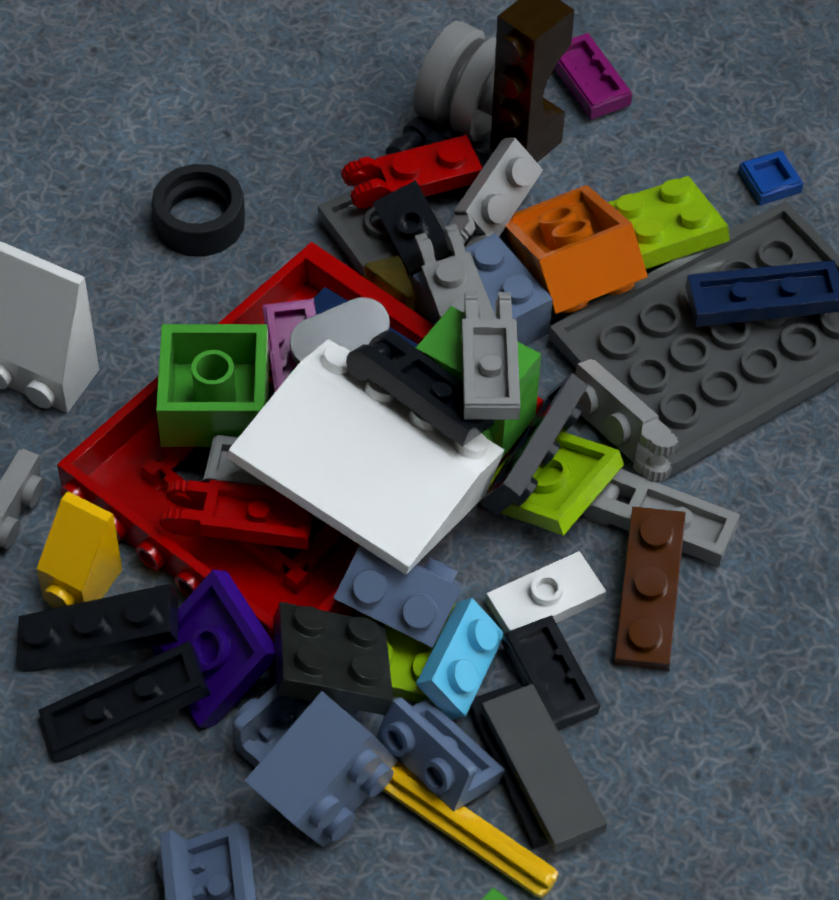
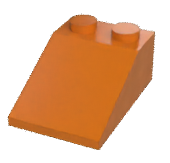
M588 185L514 213L503 230L520 262L553 298L552 310L556 314L579 311L585 308L590 300L605 294L617 295L627 292L634 287L635 282L648 277L633 224Z

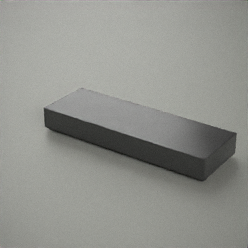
M534 685L525 686L482 703L481 713L553 853L606 833L607 822Z

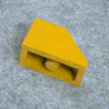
M68 491L60 501L37 566L42 596L52 608L102 598L123 570L113 513Z

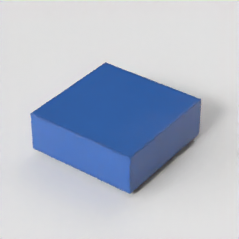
M782 150L739 164L738 173L759 206L802 193L804 183Z

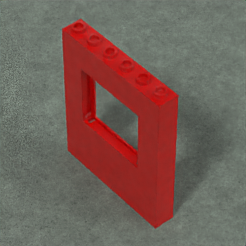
M312 241L218 323L264 324L262 305L313 299L326 287L347 301L360 297H367L378 301L388 312L390 319L389 327L417 344L434 327L425 318ZM269 364V389L274 392L271 366ZM158 376L57 464L61 483V496L63 497L68 491L113 513L118 542L123 538L135 548L140 560L151 570L158 571L162 568L171 575L179 590L187 598L212 570L227 571L273 643V617L279 602L311 606L319 610L351 616L356 611V609L334 599V596L355 556L359 544L328 524L310 540L308 550L301 549L292 559L272 545L201 536V533L188 537L181 534H170L168 531L160 528L159 521L161 513L165 508L177 507L178 509L186 508L203 511L204 507L199 509L188 508L187 506L182 507L167 500L168 484L172 480L183 479L172 470L198 447H161L156 413ZM537 396L536 412L543 404V399ZM520 437L516 440V442L505 454V456L500 460L498 467L510 455L515 445L519 441ZM306 564H307V572H305L304 570H302V568H303ZM285 566L291 569L287 574L285 572Z

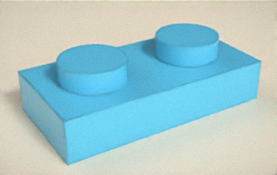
M473 598L456 602L416 682V685L450 720L466 716L498 650L504 633Z

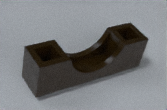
M517 0L497 16L490 149L493 152L504 138H516L533 159L539 162L562 142L565 111L543 97L546 84L553 69L572 43L575 10L561 0Z

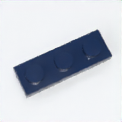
M834 260L687 275L685 288L695 327L839 312V274Z

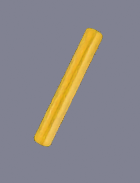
M398 761L393 766V776L388 785L382 790L383 792L536 898H542L550 892L558 877V872L554 867L465 806L453 811L401 762Z

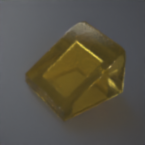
M399 256L368 262L364 265V278L414 311V290L403 261Z

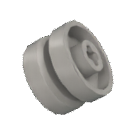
M455 20L446 26L435 39L418 74L413 105L416 114L437 125H445L450 122L453 132L461 136L467 135L468 139L474 142H481L491 133L496 37L486 41L483 30L462 21Z

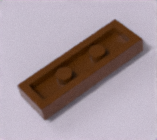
M632 506L615 664L670 671L686 512Z

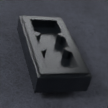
M416 180L372 202L411 278L414 274L421 271L423 266L415 241L416 235L427 234V237L432 242L436 261L453 255L452 251L448 249L444 236L445 233Z
M552 615L503 633L501 643L524 687L531 684L534 685L557 730L598 715L600 704Z

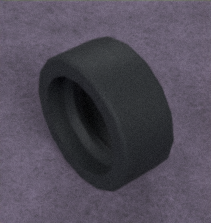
M211 164L186 165L176 168L163 176L153 190L152 211L154 227L159 239L172 251L186 256L205 257L223 252L236 243L244 231V193L239 181L227 170ZM195 196L212 197L222 201L227 206L224 214L215 220L205 223H187L176 219L170 213L175 205L184 199Z

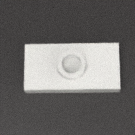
M580 551L486 593V604L506 633L550 615L558 623L604 602L607 591Z

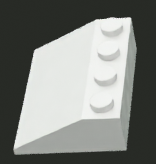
M0 241V389L12 388L25 394L32 403L41 408L47 409L52 406L68 413L99 371L85 277Z
M328 339L296 366L229 448L226 458L406 575L486 495L505 450L488 440L483 434H480L463 447L415 411L403 405L396 397L370 378L367 380L355 378L348 370L346 363L347 355L351 351Z

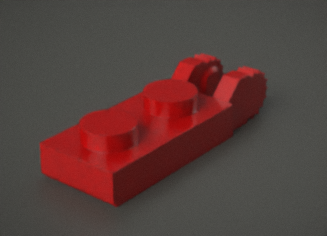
M464 135L377 157L376 160L368 156L359 158L357 161L353 160L344 165L340 173L344 184L354 187L351 191L352 194H350L354 206L357 209H368L370 206L374 207L372 202L415 180L425 197L472 185L483 168L468 136Z
M176 479V481L172 480L168 484L166 497H168L167 500H170L171 503L195 509L204 507L203 511L186 508L178 509L177 507L165 508L161 513L159 525H161L160 528H163L164 531H168L170 534L174 533L175 535L181 534L182 536L193 537L201 533V536L309 549L315 515L271 487L210 479V482Z

